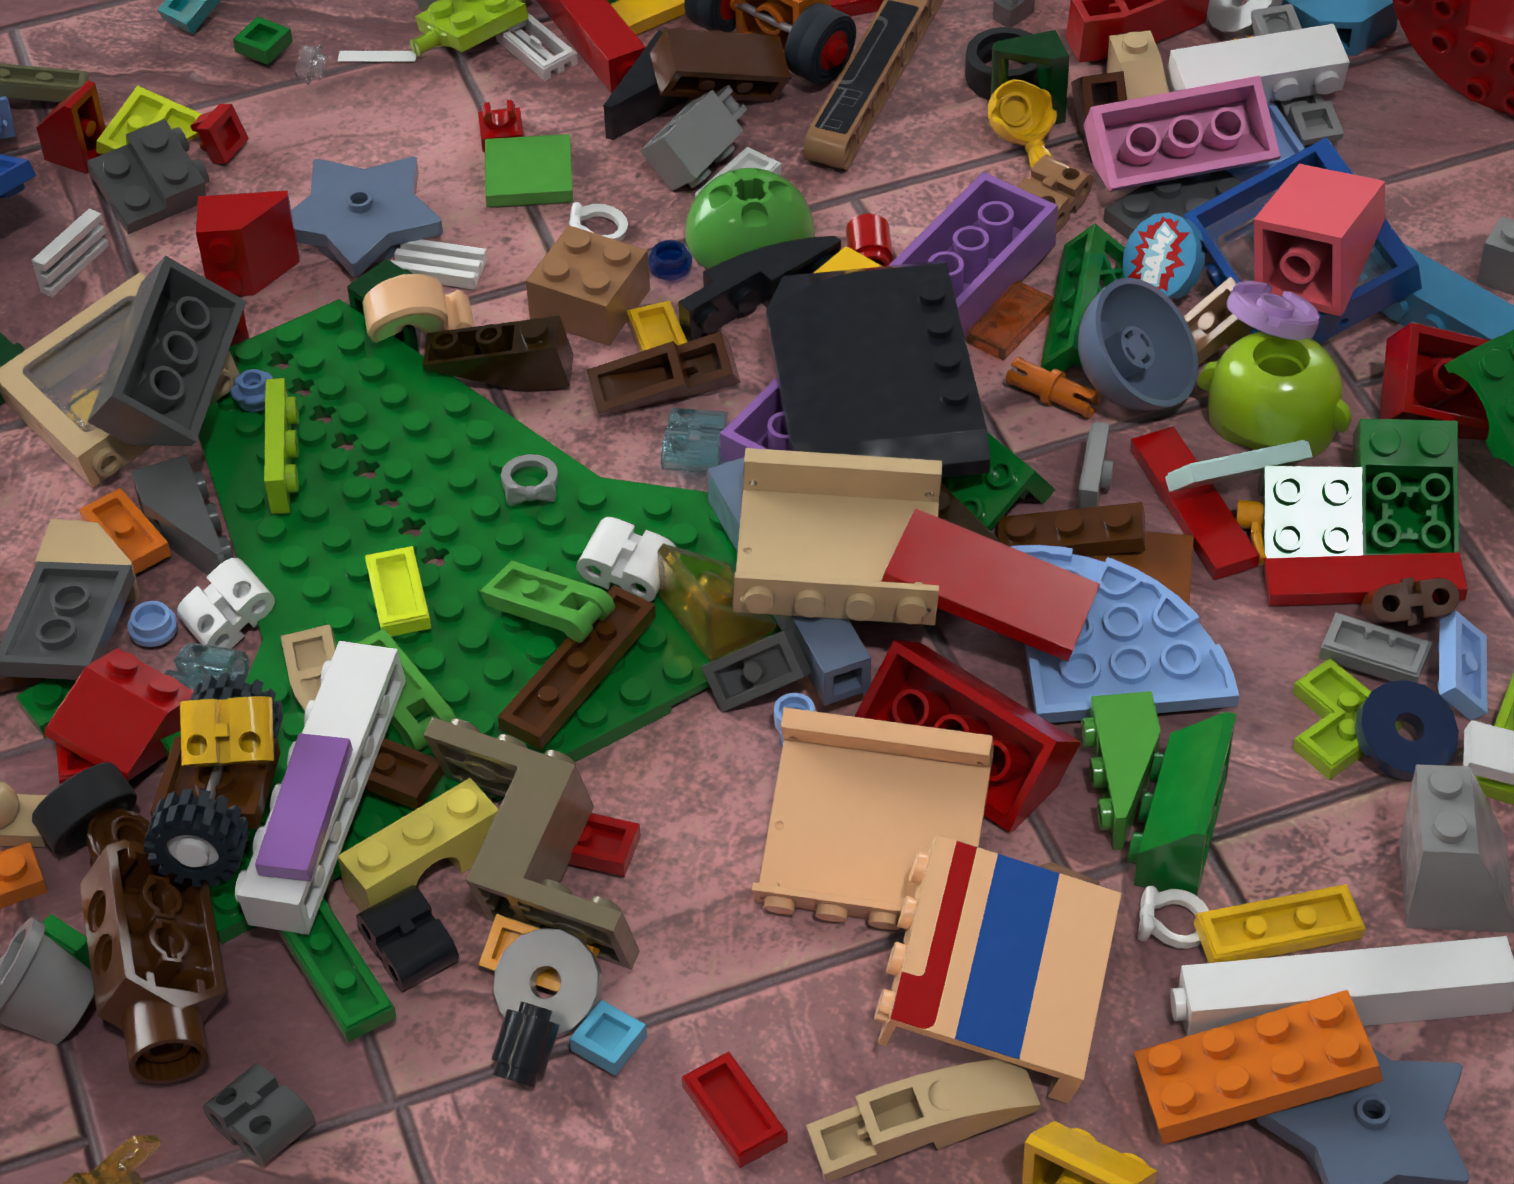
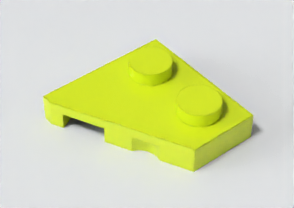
M137 85L97 139L96 152L103 155L127 145L126 134L163 119L167 121L171 129L180 127L187 142L199 137L198 132L192 131L190 125L201 113Z

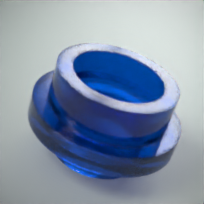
M664 240L657 243L648 257L649 271L659 279L676 280L687 275L692 268L690 252L683 243L676 240Z

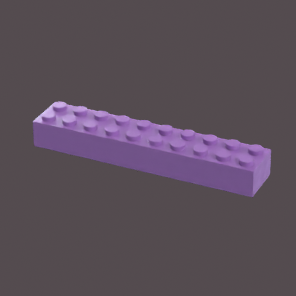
M982 172L889 266L933 261L946 262L966 339L1055 246L1058 205ZM777 378L720 433L721 464L745 457V448L790 451Z

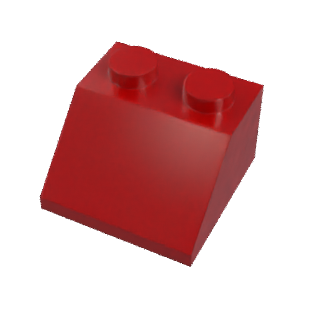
M288 190L198 196L196 237L206 279L220 285L236 296H253L300 262Z
M116 648L84 668L47 724L44 736L95 765L106 762L115 764L126 780L129 781L166 756L161 739L181 730L180 702L190 700L194 691L179 683L174 677L165 675L141 662L133 654Z

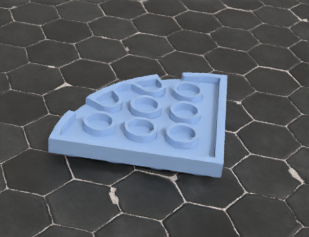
M1046 545L1011 546L1016 550L1100 584L1068 662L1024 644L1035 714L1050 723L1079 721L1082 718L1089 717L1091 696L1152 691L1157 713L1238 706L1240 695L1234 673L1220 644L1215 645L1210 635L1201 626L1198 614L1178 595L1159 581L1136 568L1109 557L1103 562L1090 557L1072 554V548Z

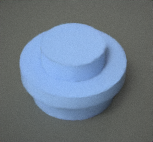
M147 601L139 604L133 609L128 621L130 638L136 644L144 647H155L165 644L174 637L178 629L175 613L159 601Z

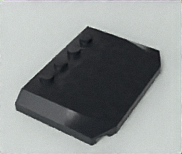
M922 262L782 277L766 310V324L790 451L942 461L941 478L990 472L987 427L946 262Z

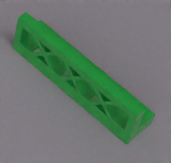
M1096 223L1067 242L1063 248L1041 368L1048 371L1058 369L1064 372L1074 364H1078L1082 368L1078 353V332L1086 308L1102 290L1099 280H1102L1106 287L1117 279L1125 278L1123 273V252L1125 247ZM1105 252L1116 260L1115 269H1112Z

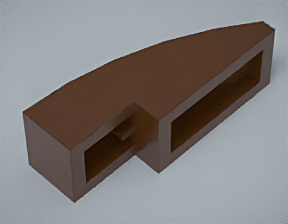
M721 331L680 345L672 341L587 369L596 407L600 415L659 405L741 383L730 342Z

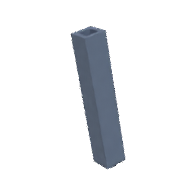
M744 457L707 469L709 503L737 553L743 494ZM773 615L781 630L792 626L812 670V673L807 676L824 706L868 691L871 685V657L848 619Z

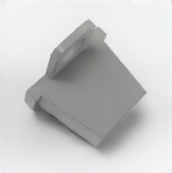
M31 917L16 931L6 953L0 958V1024L58 1045L74 1029L94 995L91 969L44 934L46 927L44 923Z

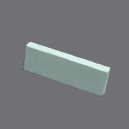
M1301 440L1190 463L1169 472L1165 479L1170 493L1259 474L1264 466H1292L1313 456L1309 442Z

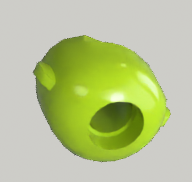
M1263 331L1252 333L1230 345L1218 361L1209 362L1205 365L1197 379L1199 387L1209 391L1208 414L1211 426L1224 440L1255 450L1305 440V442H1309L1312 458H1314L1329 447L1337 432L1343 433L1347 431L1352 421L1351 411L1343 401V386L1339 369L1332 356L1311 338L1292 340L1270 335Z

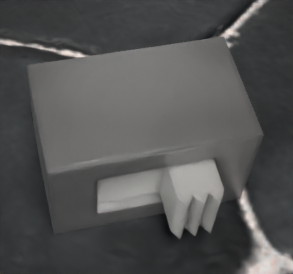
M995 0L993 20L1005 27L1012 28L1034 12L1035 0Z

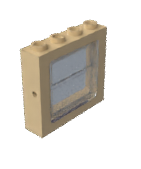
M141 272L0 367V393L6 404L92 488L153 446L129 445L87 422L140 284L145 279ZM228 351L209 406L230 392L231 387L234 386L235 378L240 375L230 351Z

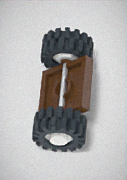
M220 673L218 681L212 675L206 677L203 684L199 682L196 685L190 700H224L253 696L272 697L274 762L183 767L181 737L174 738L150 811L152 818L143 846L144 853H149L147 860L151 866L160 864L158 872L165 877L170 872L176 874L174 882L183 884L184 878L192 879L193 887H201L203 880H207L210 887L219 885L220 879L227 882L232 878L234 872L237 873L249 836V830L247 829H259L281 753L277 737L284 713H281L283 708L281 700L274 701L276 693L271 688L262 692L264 683L255 679L252 685L245 683L247 675L238 673L236 681L230 679L229 673Z

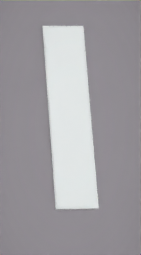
M339 51L338 62L416 61V55L413 51Z

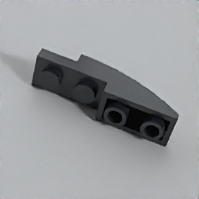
M824 236L781 242L743 253L704 271V287L678 302L680 326L686 340L690 342L714 333L720 327L752 311L760 304L768 308L783 276L814 273L841 250V240L837 236Z

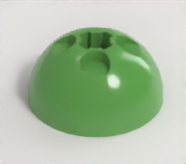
M759 168L731 170L710 181L695 197L689 209L685 225L687 247L693 257L707 269L743 253L768 245L815 237V226L811 209L801 192L786 178Z

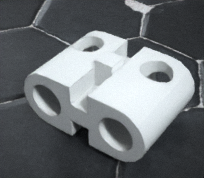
M613 517L602 519L576 564L577 571L587 581L609 589L611 584L614 583L649 602L654 600L678 555L676 546L669 539L648 530L644 532L643 536L634 533L635 525ZM590 565L598 568L601 573H594ZM635 583L645 587L646 591L637 589Z
M230 558L221 563L207 576L211 584L204 591L196 586L180 602L177 608L179 619L207 652L213 656L222 655L232 649L245 636L241 629L248 622L255 627L258 624L257 621L266 617L275 604L273 594L243 560L239 558Z

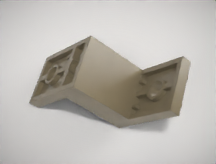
M432 717L424 737L446 778L461 783L471 778L481 790L504 797L466 878L467 884L487 919L494 922L496 914L540 929H560L583 940L587 945L600 949L597 958L632 970L640 950L621 912V908L603 897L592 896L589 901L574 896L569 888L560 883L572 857L571 852L575 845H577L594 808L575 762L567 755L558 751L547 750L543 754L528 749L522 741L509 735L500 734L498 738L482 734L477 727L461 719H452L449 723Z

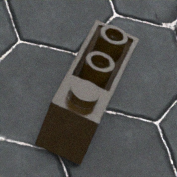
M560 316L427 333L423 367L427 371L522 392L570 387L574 354Z

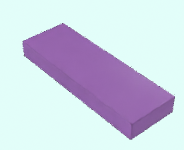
M298 734L255 862L258 875L311 881L353 751L349 738Z

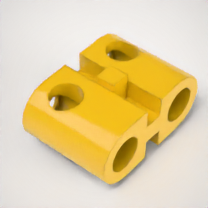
M253 696L224 700L202 699L180 702L183 767L274 762L272 697Z

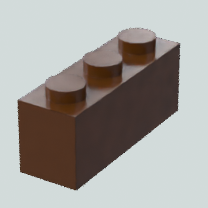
M665 28L650 52L660 96L699 98L711 90L716 94L722 88L729 85L733 90L731 95L735 100L774 102L791 79L780 36L761 35L760 33H729L720 30L699 31L686 30L684 28Z

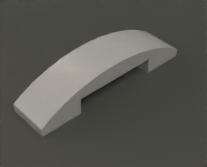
M1292 4L1255 9L1251 12L1254 37L1302 29ZM1321 94L1297 97L1288 101H1274L1303 146L1314 144L1326 137L1329 141L1343 139L1344 132L1331 100L1324 101Z

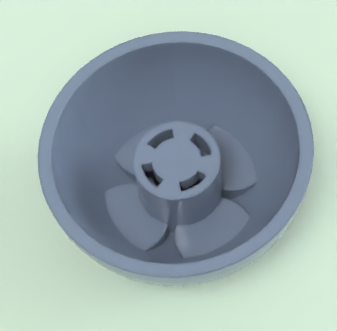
M1121 278L1104 287L1086 308L1078 332V353L1084 373L1102 396L1121 407L1136 411L1163 410L1178 405L1188 398L1195 387L1198 376L1197 349L1185 318L1168 296L1146 281L1136 278Z

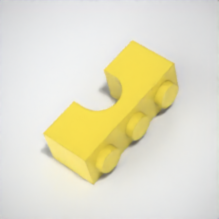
M468 778L338 855L346 895L362 912L412 884L416 886L424 871L441 859L448 858L461 874L472 868L499 809L471 778Z

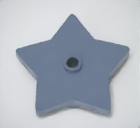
M414 156L366 169L315 159L313 161L311 195L291 210L297 243L316 246L327 258L341 263L353 277H358L371 264L380 263L394 257L396 249H400V244L442 235L441 218L416 196L419 175L417 158Z
M1373 1048L1380 1065L1382 1082L1257 1117V1122L1261 1126L1304 1152L1309 1164L1321 1177L1323 1184H1468L1470 1179L1469 1173L1444 1123L1463 1067L1460 1063L1393 1061Z

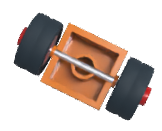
M685 0L684 2L687 17L694 24L708 31L720 30L730 33L736 28V33H760L761 35L780 36L788 69L814 84L824 85L834 80L846 66L855 45L856 25L854 20L849 15L831 7V0Z

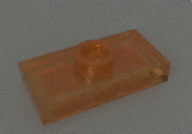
M1016 280L967 330L966 343L1004 361L1052 311L1054 297Z

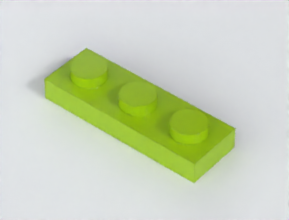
M285 378L266 379L264 482L271 514L290 513V493L299 491L296 464H291L292 458L299 457L296 430H291V425L299 424V411L296 396L288 397Z

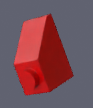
M87 81L36 127L45 161L88 174L87 161L102 155L96 152V141L106 127L94 82Z

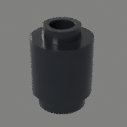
M522 1001L518 1011L507 1009L491 1060L496 1061L492 1075L535 1088L538 1075L544 1076L560 1026L550 1022L553 1011Z

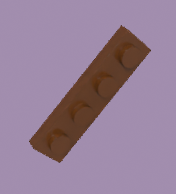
M613 585L607 593L615 603V610L605 620H597L592 625L593 632L583 642H575L567 637L498 715L499 729L542 750L656 618L655 604Z

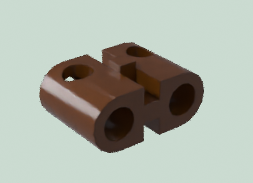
M1414 577L1400 579L1399 583L1385 585L1370 591L1364 596L1361 610L1366 620L1375 625L1405 622L1406 626L1420 625V620L1433 619L1451 613L1459 603L1460 594L1456 585L1446 578L1426 579L1416 582ZM1433 592H1436L1439 597V605L1432 599ZM1384 598L1391 605L1390 612L1383 608L1382 601Z

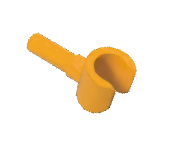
M1238 500L1236 520L1241 528L1251 529L1252 544L1260 555L1259 564H1264V558H1267L1264 551L1263 538L1264 504L1259 501Z

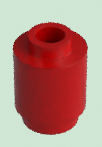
M865 213L854 217L848 222L846 226L847 247L881 266H889L893 262L890 227L884 217Z

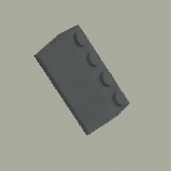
M165 255L140 284L87 422L129 445L192 446L199 435L246 301Z

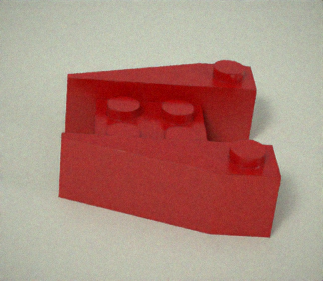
M1071 0L1066 39L1079 63L1108 59L1109 36L1127 34L1129 32L1151 31L1155 43L1206 23L1209 0Z

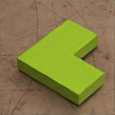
M1331 658L1297 680L1293 688V695L1322 718L1294 739L1293 750L1329 780L1365 755L1359 747L1355 723L1358 709L1371 693L1368 688ZM1396 721L1397 732L1402 728L1403 721Z

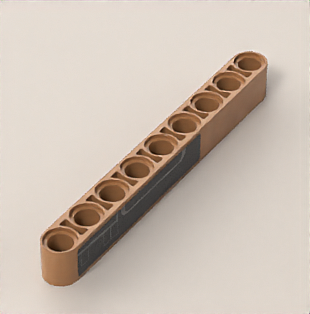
M944 0L883 1L808 129L803 149L805 160L844 170L850 167Z

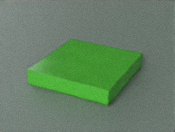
M570 134L485 139L487 207L573 202Z

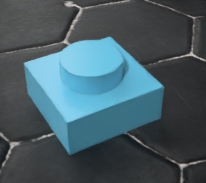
M601 1000L569 1038L570 1048L572 1052L616 1076L647 1038L646 1024Z

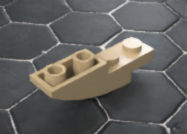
M996 1058L946 1067L883 1085L856 1095L855 1098L858 1105L806 1126L823 1174L829 1183L934 1142L937 1150L1039 1111L1042 1107L1026 1067Z

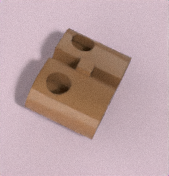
M1044 155L1031 169V178L1024 177L1017 187L1058 205L1057 234L1070 220V211H1077L1089 196L1093 186V176L1055 158Z

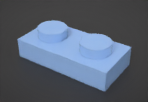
M1455 610L1440 618L1438 642L1439 680L1437 685L1439 695L1447 705L1453 706L1471 721L1488 713L1487 636Z

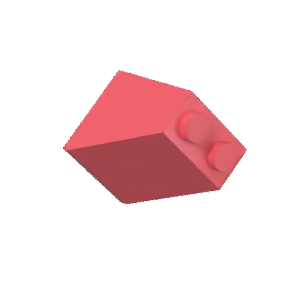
M1298 164L1254 218L1255 282H1263L1273 286L1270 293L1282 297L1284 291H1290L1310 302L1319 312L1341 316L1348 305L1385 221V181Z

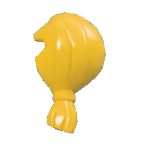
M1017 79L1009 80L999 86L992 94L987 108L991 128L1004 141L1025 146L1031 168L1044 155L1053 158V155L1045 148L1043 141L1053 128L1057 117V112L1052 107L1050 93L1034 84Z

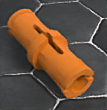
M1016 357L1012 361L1011 366L1017 368L1018 372L1026 376L1008 369L1006 375V383L1008 385H1014L1040 396V401L1044 404L1052 406L1053 403H1056L1083 415L1087 419L1091 418L1096 412V409L1090 407L1089 403L1081 401V399H1084L1098 406L1101 394L1096 389L1093 390L1067 379L1066 373L1058 369L1048 371L1025 361L1021 357Z

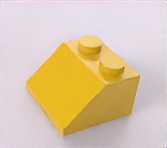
M1053 1121L1030 1133L1025 1141L1022 1184H1156L1158 1170L1149 1167L1143 1159L1134 1154L1120 1153L1098 1142L1085 1130L1069 1128Z

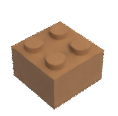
M568 225L526 280L530 319L560 316L565 332L610 346L627 322L626 310L637 308L650 291L648 250Z

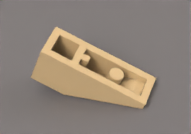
M1151 31L1129 32L1127 34L1109 36L1106 73L1124 71L1127 100L1169 92L1161 55Z

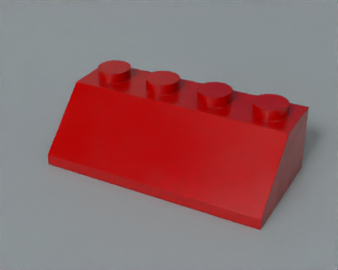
M900 640L892 642L854 716L993 736L994 753L984 816L1008 832H1014L1058 787L1081 744L1079 740L921 642Z

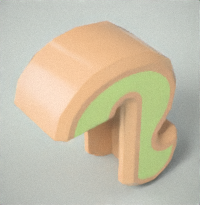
M403 274L385 280L373 287L365 295L362 302L367 334L376 343L401 332L405 325H413L425 334L474 327L469 297L460 290L444 294L443 284L436 278L425 274Z

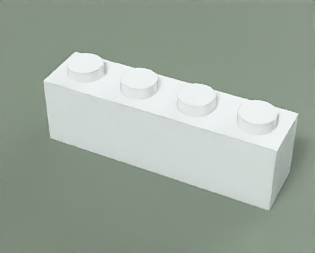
M1328 24L1171 50L1166 72V82L1170 92L1260 75L1267 102L1288 101L1297 97L1329 94L1342 90L1350 61L1335 25Z

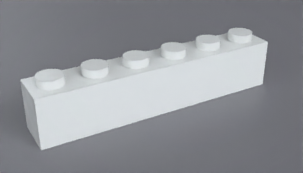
M339 641L332 660L325 661L321 671V687L315 701L311 700L305 710L302 734L349 738L353 751L311 881L260 876L256 870L255 862L282 784L278 783L275 785L270 800V814L265 826H260L255 833L253 856L247 870L240 872L235 886V898L237 902H240L248 925L309 935L338 860V855L343 847L406 682L398 649ZM296 741L292 743L289 749L287 767Z

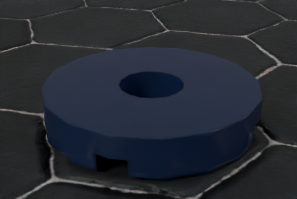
M1408 680L1386 682L1368 695L1356 715L1355 732L1360 749L1367 758L1371 756L1379 764L1378 769L1388 776L1411 781L1413 780L1416 764L1445 766L1457 749L1459 730L1454 713L1440 695L1425 685ZM1396 721H1405L1412 725L1417 733V740L1410 741L1400 736L1396 730Z

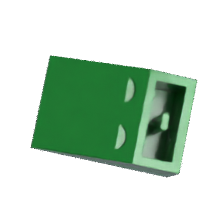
M1360 419L1353 433V467H1362L1363 555L1459 552L1458 421Z

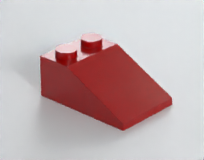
M1413 322L1388 337L1386 341L1379 419L1458 421V438L1487 440L1489 423L1481 399L1465 379L1455 373H1448L1444 365L1490 340Z

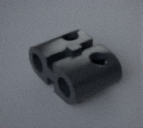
M413 884L356 915L358 925L376 956L380 955L385 970L401 991L459 960L458 950L448 931L439 918H434L431 906L418 887Z

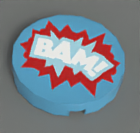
M1169 212L1154 214L1142 221L1130 235L1123 252V273L1125 278H1136L1146 281L1161 290L1171 300L1173 298L1180 299L1185 296L1199 280L1205 264V252L1201 251L1202 245L1200 240L1204 242L1201 231L1191 220Z

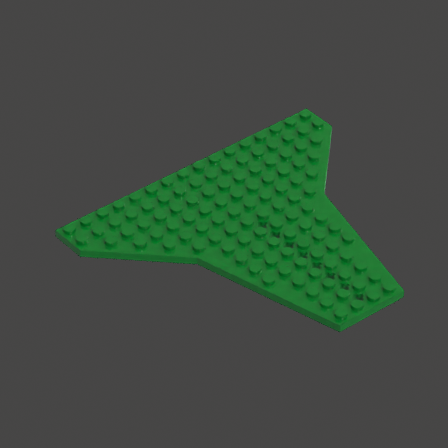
M341 299L229 348L239 374L246 370L258 369L268 372L272 375L273 379L285 378L288 397L296 396L299 411V424L291 425V430H296L298 437L299 457L292 458L291 464H296L299 491L290 493V513L271 514L264 482L265 409L258 412L242 409L232 397L230 391L208 407L198 435L235 556L243 560L275 598V604L269 614L257 621L262 642L245 683L251 685L255 679L263 682L261 691L265 692L271 688L276 693L274 701L281 700L283 706L281 712L284 713L277 737L281 753L265 805L269 814L271 811L270 800L272 791L276 784H282L287 770L289 749L292 743L297 740L298 734L303 732L305 710L295 697L289 681L281 636L330 624L337 647L339 641L357 643L380 631L365 555L413 546L430 617L431 629L392 636L391 638L449 705L457 719L469 722L477 727L482 734L498 738L500 734L512 736L499 729L498 715L568 636L564 631L486 606L480 591L511 561L600 588L605 592H608L613 585L621 588V586L614 583L611 584L609 589L591 583L579 574L576 567L597 526L606 517L617 518L635 525L634 533L643 536L644 532L648 530L669 539L676 546L678 555L654 600L650 601L655 604L656 618L542 750L522 741L528 749L543 754L547 750L558 751L570 757L574 762L671 713V706L710 687L701 666L762 637H768L782 631L772 614L733 612L737 551L709 503L708 492L598 476L455 377L424 370V356L392 335L377 343L372 341L367 334L364 315ZM289 364V367L286 369H281L279 366L276 365ZM302 390H309L310 394L303 396L302 394L296 392ZM331 417L332 421L324 423L322 420L317 419ZM346 444L353 445V449L349 451L342 447L338 448ZM527 454L541 455L549 458L555 463L558 470L557 496L555 501L544 502L535 500L524 501L513 506L508 505L501 483L502 468L508 461ZM526 466L516 470L511 478L518 485L527 487L542 483L548 474L543 468ZM367 472H373L375 473L376 477L368 479L366 476L360 475ZM386 501H398V506L393 508L387 504H381ZM412 529L421 531V535L416 537L410 533L402 535ZM432 559H444V565L439 567L434 563H426ZM590 565L594 573H601L598 568ZM635 583L637 589L646 591L645 587ZM426 711L414 716L417 722L430 717ZM390 722L384 738L406 746L401 734ZM429 745L419 751L435 757ZM444 774L423 805L461 782L446 778ZM364 789L340 854L415 809ZM482 790L489 799L494 798L497 803L504 799L502 796ZM338 860L329 882L342 876ZM239 870L237 873L234 872L232 878L227 882L220 879L219 885L209 886L217 938L221 945L257 927L247 924L240 902H237L235 898V886L240 874Z

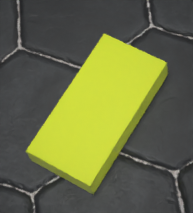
M413 546L365 555L380 629H385L391 637L431 629L430 617Z

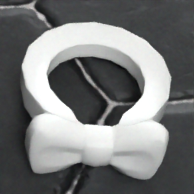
M579 202L573 203L570 213V226L592 232L581 225L580 221L592 217H605L612 220L617 225L618 230L613 234L602 236L622 241L625 238L628 222L620 210L606 204H591L582 207Z
M1147 886L1140 901L1141 910L1139 913L1140 923L1137 940L1146 942L1152 934L1163 943L1175 948L1189 949L1200 945L1201 941L1197 931L1190 935H1178L1171 932L1154 917V909L1177 904L1188 908L1196 917L1197 913L1209 911L1206 904L1195 894L1185 890L1169 889L1158 892L1154 886Z

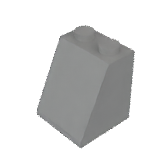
M1416 764L1399 840L1406 928L1514 933V904L1507 840L1471 767Z

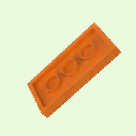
M1348 990L1134 1052L1138 1070L1163 1145L1383 1081L1380 1065Z

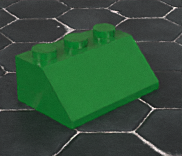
M1223 712L1170 733L1165 753L1155 752L1150 773V782L1157 783L1155 792L1145 791L1139 822L1146 823L1143 833H1133L1128 854V863L1136 864L1134 886L1143 888L1154 886L1157 888V891L1161 892L1169 889H1180L1198 896L1227 781L1236 713Z

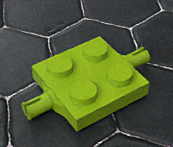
M528 0L436 1L429 6L428 10L415 16L419 31L425 34L410 40L411 49L418 56L436 46L452 47L460 52H464L529 19L526 4L524 3Z

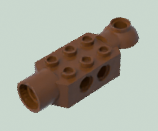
M108 808L96 813L88 824L86 842L90 853L91 868L80 883L97 1016L124 1031L128 1066L133 1077L149 1084L179 1082L195 1075L205 1066L208 1055L203 1023L227 993L209 885L207 880H203L201 887H193L192 879L184 878L183 884L174 882L176 874L170 872L166 877L158 872L160 864L151 866L147 860L149 853H144V839L150 821L140 814L126 809Z

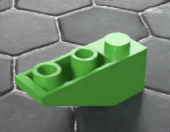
M1152 691L1091 696L1089 717L1081 719L1084 748H1092L1094 757L1089 759L1091 786L1093 789L1100 788L1102 798L1097 801L1099 826L1101 830L1109 829L1113 850L1123 849L1144 793L1150 782L1155 752L1159 750L1161 730Z

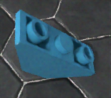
M1283 0L1281 4L1293 5L1302 29L1334 24L1347 55L1360 54L1394 32L1397 28L1398 17L1392 0Z

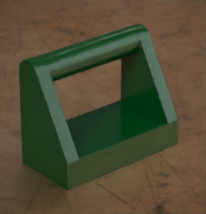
M1056 30L995 42L992 47L991 72L992 96L999 86L1008 81L1009 60L1038 64L1036 86L1047 90L1052 97V107L1057 112L1054 125L1065 123L1070 57Z

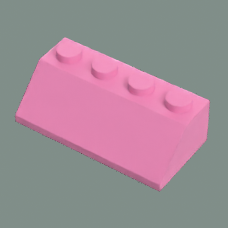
M1260 75L1093 106L1090 108L1083 125L1093 166L1109 192L1275 161L1281 157Z

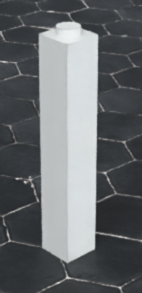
M1507 936L1183 965L1181 966L1179 987L1171 988L1170 991L1171 1011L1174 1021H1183L1186 1036L1344 990L1349 991L1363 1026L1512 1012L1514 1006V959Z

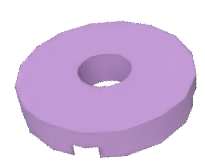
M1245 281L1234 285L1226 302L1228 309L1239 320L1270 335L1292 340L1312 338L1316 333L1320 315L1317 309L1304 298L1290 291H1284L1282 297L1270 293L1273 286L1263 282Z

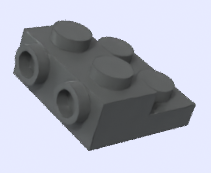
M165 119L126 134L127 145L87 161L88 171L127 234L198 205V196H206L205 184L209 182V176L204 164L199 158L191 161L186 153L189 151V145L180 127L171 129Z

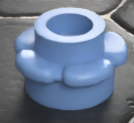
M258 369L246 370L235 378L234 386L231 387V395L242 409L250 412L262 411L265 409L266 379H273V377L268 372Z

